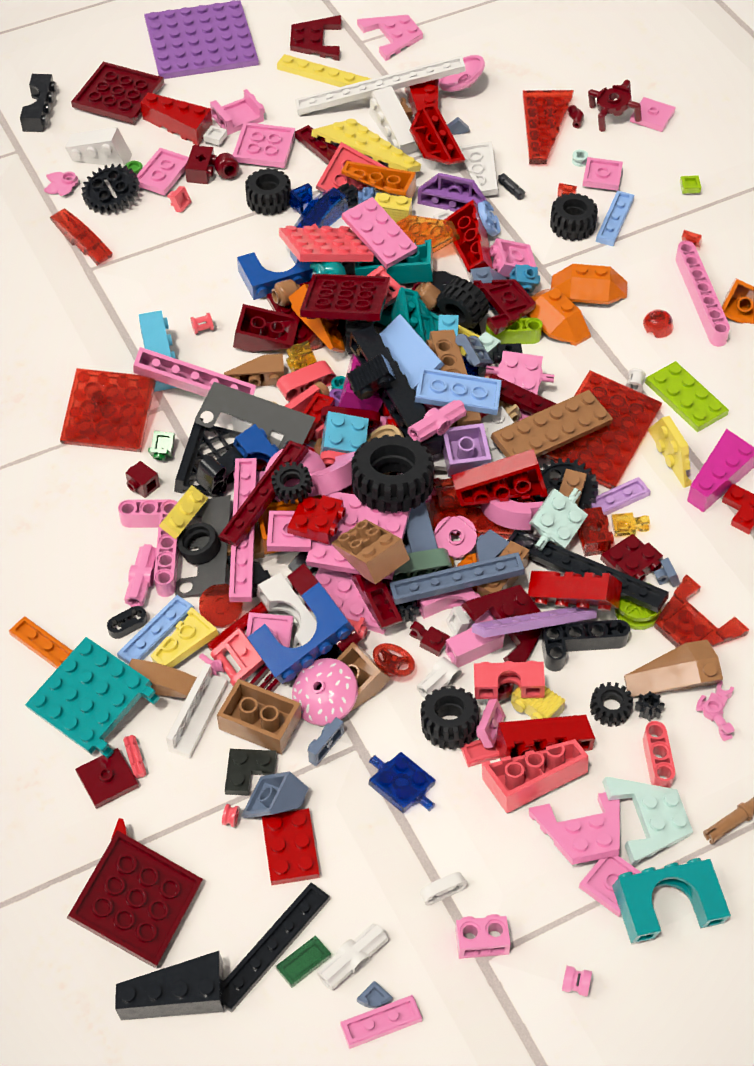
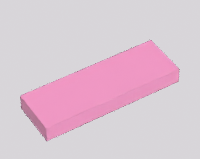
M413 995L341 1021L340 1026L348 1047L351 1049L422 1022V1016Z

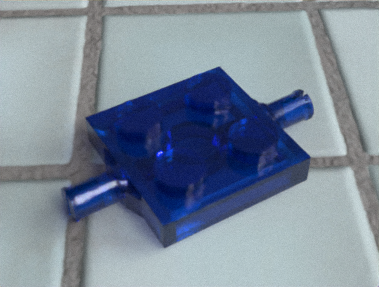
M399 752L393 759L387 762H383L377 755H373L370 758L369 763L375 766L378 772L369 779L368 785L404 814L411 806L418 803L429 812L434 808L435 803L426 797V793L435 785L436 779L405 754Z

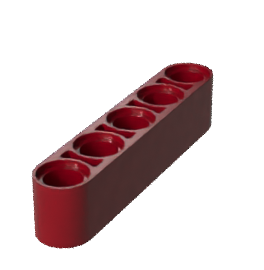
M305 563L287 576L300 596L319 582ZM353 630L346 639L340 640L336 644L344 652L352 642L358 644L362 639Z

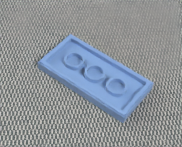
M401 314L380 333L382 342L385 347L389 348L394 361H397L400 371L407 377L410 387L415 392L417 391L420 367L439 370L445 365Z
M420 367L415 402L444 407L454 400H460L464 403L467 411L497 415L502 380Z

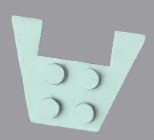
M605 777L602 783L608 800L632 798L646 839L629 840L624 845L631 865H635L640 860L655 855L657 851L665 847L668 848L690 837L693 833L677 789L614 777Z

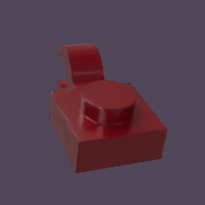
M414 621L410 627L412 631L409 635L420 640L419 647L439 657L446 647V640L450 636L432 626L427 631L417 621Z

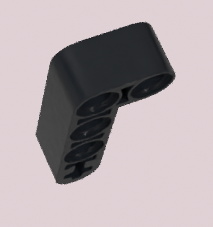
M235 446L217 460L211 455L205 456L198 465L196 482L211 495H215L234 480L235 459L244 457Z
M624 620L571 622L545 627L541 644L545 667L554 672L563 669L566 652L623 648L628 643L630 626Z

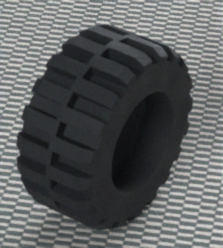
M396 434L394 436L383 435L381 438L374 437L370 442L366 441L363 443L361 448L359 447L352 457L353 492L358 500L363 504H367L368 508L373 510L376 508L379 512L383 513L385 511H391V513H397V511L407 512L410 508L415 509L419 507L432 493L434 485V459L430 451L418 440L413 441L411 437L406 436L404 438ZM386 472H399V473H403V474H400V475H385V474H382V473H386Z

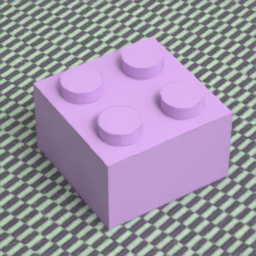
M483 423L450 427L442 434L444 438L442 450L448 477L491 463V455Z

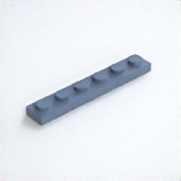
M519 552L391 582L390 589L394 603L398 605L524 575L525 570Z

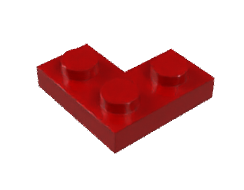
M732 484L723 496L722 502L738 510L730 525L749 535L754 529V494Z

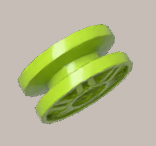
M620 597L619 609H615V615L618 620L626 621L631 629L645 630L653 627L658 622L661 609L657 613Z

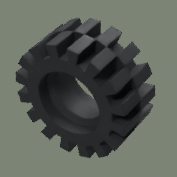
M286 462V467H283L281 464L278 466L279 471L275 469L274 475L271 477L276 497L278 496L280 501L284 500V503H288L291 500V503L295 504L297 499L299 502H302V497L306 499L308 493L311 494V487H313L308 468L304 467L302 463H299L297 466L296 462H292V465ZM290 479H300V482L293 487L284 486L285 482Z
M607 682L606 687L604 683L600 684L599 688L596 687L591 697V715H594L596 721L601 719L600 724L602 725L608 722L607 727H612V723H615V726H619L620 721L624 724L626 719H629L633 706V696L630 697L631 692L629 690L625 692L626 687L622 685L619 688V683L616 682L615 686H611V682ZM606 699L615 700L620 704V707L614 710L608 709L603 705V701Z

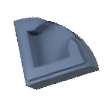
M459 117L447 124L452 134H463L470 130L469 126Z
M375 980L357 997L359 1004L373 1009L393 1001V997Z

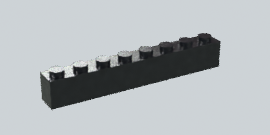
M374 327L352 331L349 347L360 365L378 356V354H382L390 363L396 380L391 382L389 387L378 390L377 393L398 428L402 431L403 436L410 437L408 427L422 420L427 413L424 404L415 402V390L410 387L407 377L400 371L397 361H394L389 348L385 347L380 334H377ZM436 433L421 443L430 451L431 455H436L441 452L444 438L443 435Z

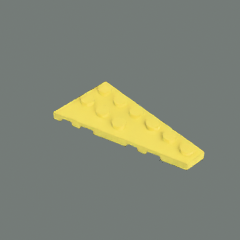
M347 119L346 121L335 122L331 125L312 129L311 136L318 138V136L324 137L325 142L330 144L332 142L338 144L342 142L364 155L373 157V160L378 163H388L389 168L411 172L420 171L421 164L414 160L413 157L397 149L390 142L385 141L378 134L373 133L355 119Z

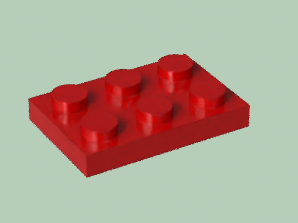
M309 808L262 816L271 886L320 878Z

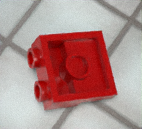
M322 495L321 499L310 496L306 499L302 497V502H299L287 527V532L329 544L332 536L335 537L337 534L339 521L345 517L346 507L343 505V500Z

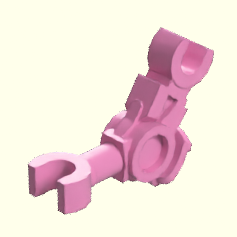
M723 681L717 683L715 693L712 692L707 701L706 696L702 695L696 705V711H703L707 719L715 721L720 737L723 741L733 738L731 733L735 730L732 724L727 723L723 718V708L728 699L731 698L734 687L731 686L729 690L724 691L721 689Z

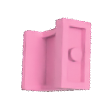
M247 89L243 90L244 98L221 106L216 100L210 102L212 118L221 128L227 130V135L240 131L244 122L258 124L264 121V106Z

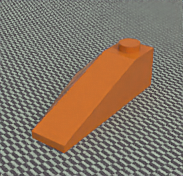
M346 161L341 170V174L369 187H373L382 193L412 198L416 191V172Z
M307 284L302 285L289 296L292 304L291 308L299 317L300 308L309 286ZM300 317L330 350L340 353L345 351L342 334L337 330L339 325L338 319H307Z

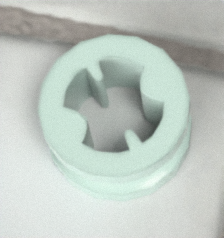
M581 149L575 150L572 154V164L578 167L585 166L588 153Z

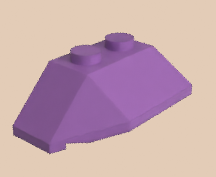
M438 173L418 188L417 204L444 210L449 209L455 212L471 200H474L477 205L479 202L487 200L474 180Z

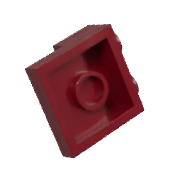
M631 534L602 553L600 560L610 568L643 581L648 574L654 573V571L662 567L661 560H663V555L649 542L644 544L634 534Z

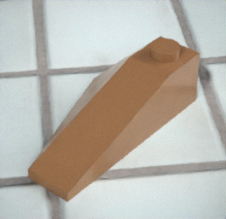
M708 640L685 643L624 675L626 690H629L631 692L630 697L633 696L634 698L639 697L640 694L645 695L649 691L659 694L715 685L723 680L719 658Z

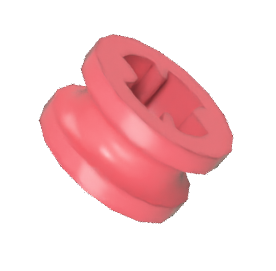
M226 804L222 815V825L229 823L231 827L236 826L240 812L239 806L231 807V804Z

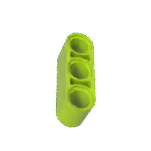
M521 318L497 335L486 324V332L499 339L501 344H535L541 340L542 321L538 318Z

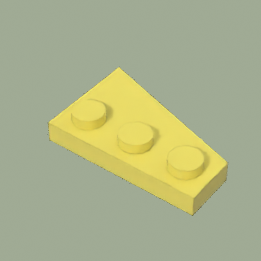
M191 607L187 612L188 616L183 622L179 621L175 626V632L162 641L151 654V659L155 663L173 668L218 636L217 628Z

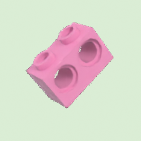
M491 914L485 918L467 916L456 920L455 932L459 959L509 955L511 944L506 916ZM497 931L501 935L498 937H493L489 934V932ZM472 933L476 937L474 939H467L464 937V934Z

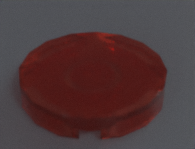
M228 584L210 586L202 593L199 599L201 616L216 628L231 626L240 618L243 611V602H230V585Z

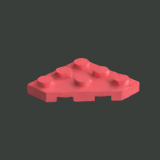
M341 142L318 181L316 189L333 197L339 193L337 188L346 183L354 185L358 190L369 187L341 174L346 161L381 167L386 166Z

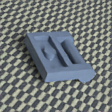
M458 334L456 336V344L463 346L467 353L466 359L472 366L486 368L487 365L491 366L494 364L477 336L468 337L465 334Z

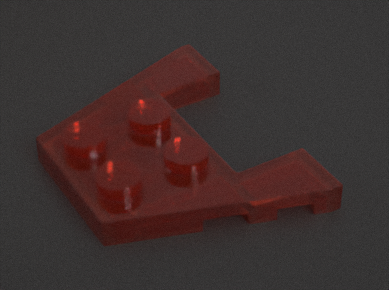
M687 574L683 577L681 584L676 588L672 598L667 602L654 624V628L676 648L688 642L708 640L710 645L714 647L744 637L749 632V628L735 616L723 626L717 628L692 606L688 600L700 592L701 586Z

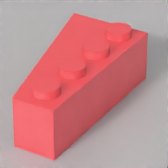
M576 739L546 746L545 750L534 752V750L524 752L525 755L514 758L507 756L501 758V761L490 763V761L482 763V780L506 813L588 773V755Z

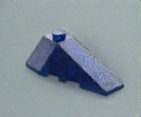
M334 187L320 193L307 204L294 226L304 228V226H312L315 223L318 228L331 226L342 217V213L348 210V195Z

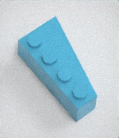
M162 310L138 314L144 348L175 358L174 351H170L169 347L173 346L171 334L166 333V329H169L167 317L163 318ZM151 379L154 392L177 388Z

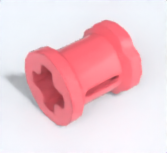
M210 313L197 318L190 317L195 334H198V331L209 328L210 330L214 329Z

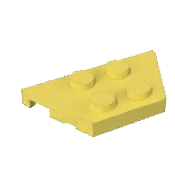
M662 417L648 429V432L655 441L657 450L663 454L667 466L671 467L683 488L689 487L692 484L686 475V470L690 469L689 446L671 417Z

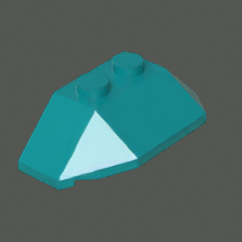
M401 287L392 312V321L401 314L426 342V340H429L430 331H435L433 316L425 303L420 299L421 296L417 291Z

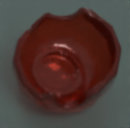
M654 309L647 313L643 319V326L646 332H652L656 338L667 337L674 329L671 315L664 310Z

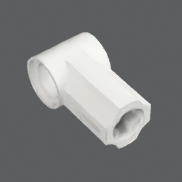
M441 657L434 664L432 671L417 685V690L425 699V696L427 694L432 695V691L435 689L441 690V687L454 685L460 678L462 670L447 658Z

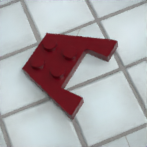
M341 15L292 24L290 51L308 55L316 53L320 54L322 58L330 56L333 57V60L340 61V46H323L324 30H341Z
M516 279L492 280L491 283H482L481 280L473 281L474 285L480 288L488 301L500 314L487 318L486 324L495 335L501 333L535 309L536 302Z
M521 585L474 598L461 605L473 621L482 616L487 610L492 613L496 620L541 612ZM543 628L509 633L508 635L517 647L506 655L503 660L505 662H526Z

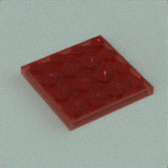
M76 368L60 437L61 444L141 453L156 380L136 374Z

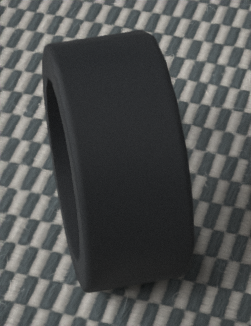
M200 522L185 528L179 535L177 545L186 561L196 565L212 560L220 551L221 541L217 532L210 524ZM202 536L210 537L208 543L203 548L196 551L188 550L191 543Z

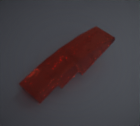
M64 208L50 216V220L72 246L76 245L84 255L88 254L97 266L112 257L113 253L101 239L67 209Z

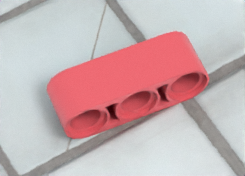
M319 361L280 377L276 386L287 401H292L318 381L324 383L327 387L330 386L336 374L326 361Z
M651 721L646 725L643 736V747L651 785L671 788L675 777V767L667 729L663 723ZM659 776H665L667 779L660 778Z

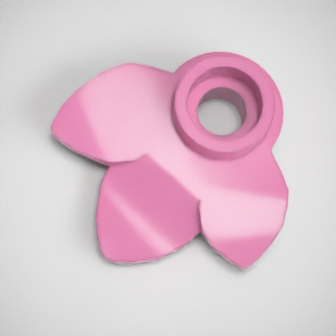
M70 171L47 174L46 177L51 183L44 191L48 194L58 193L60 196L67 195L78 184V177Z

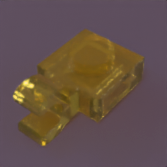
M632 512L612 514L611 516L614 536L635 535L636 529L640 532L649 531L648 524H650V520L647 515L634 517Z

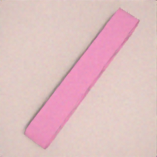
M681 241L678 244L675 259L710 343L717 347L724 346L727 342L730 325L695 245L690 241Z

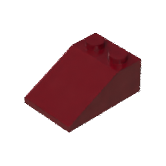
M243 304L235 330L233 348L250 352L293 348L300 317Z

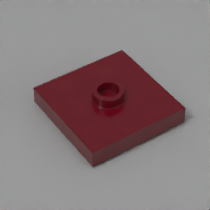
M118 748L113 750L114 752L109 758L102 755L75 769L96 809L139 788L138 782Z

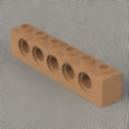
M454 330L430 331L429 340H426V344L445 364L439 370L468 375L459 345L455 342L456 335ZM467 411L466 416L452 423L450 427L480 424L482 420L480 413Z

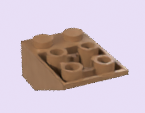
M367 519L358 522L355 527L341 534L331 543L364 578L374 584H377L410 560L401 538Z

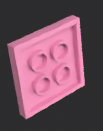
M244 122L233 156L238 163L285 168L295 137V128Z

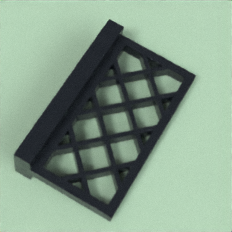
M194 421L175 479L174 492L182 494L183 490H188L192 485L189 484L190 480L197 477L198 469L195 467V464L200 463L207 455L215 456L217 459L221 457V453L234 447V442L228 445L224 438H235L241 432L218 426L208 428ZM205 431L215 433L216 437L208 439ZM220 441L224 447L216 450L212 443ZM208 446L212 452L203 455L200 449ZM200 484L197 486L193 485L201 493L211 497L224 496L227 489L226 486L221 492L219 491L215 495H211Z

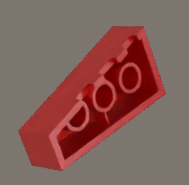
M149 92L140 102L143 120L159 128L165 127L167 132L172 134L175 132L181 135L182 139L186 141L189 139L197 146L203 140V135L209 127L213 125L211 108Z

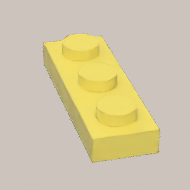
M191 485L159 527L176 540L208 497Z

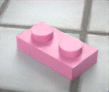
M489 699L480 723L476 728L477 737L481 740L484 748L494 746L498 723L503 722L505 718L498 699Z

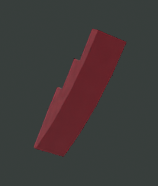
M349 573L381 630L402 622V618L385 583L380 581L374 584L362 575Z

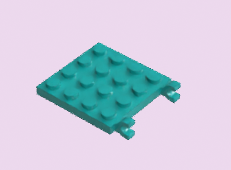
M85 637L28 700L25 706L89 754L97 750L106 758H109L114 751L104 739L141 697H144L153 705L157 703L160 697L150 687L152 683L148 678L88 637Z

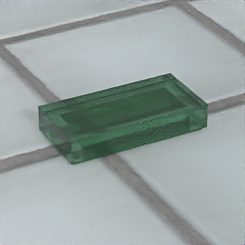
M315 935L276 965V970L288 985L293 988L330 959L331 953Z

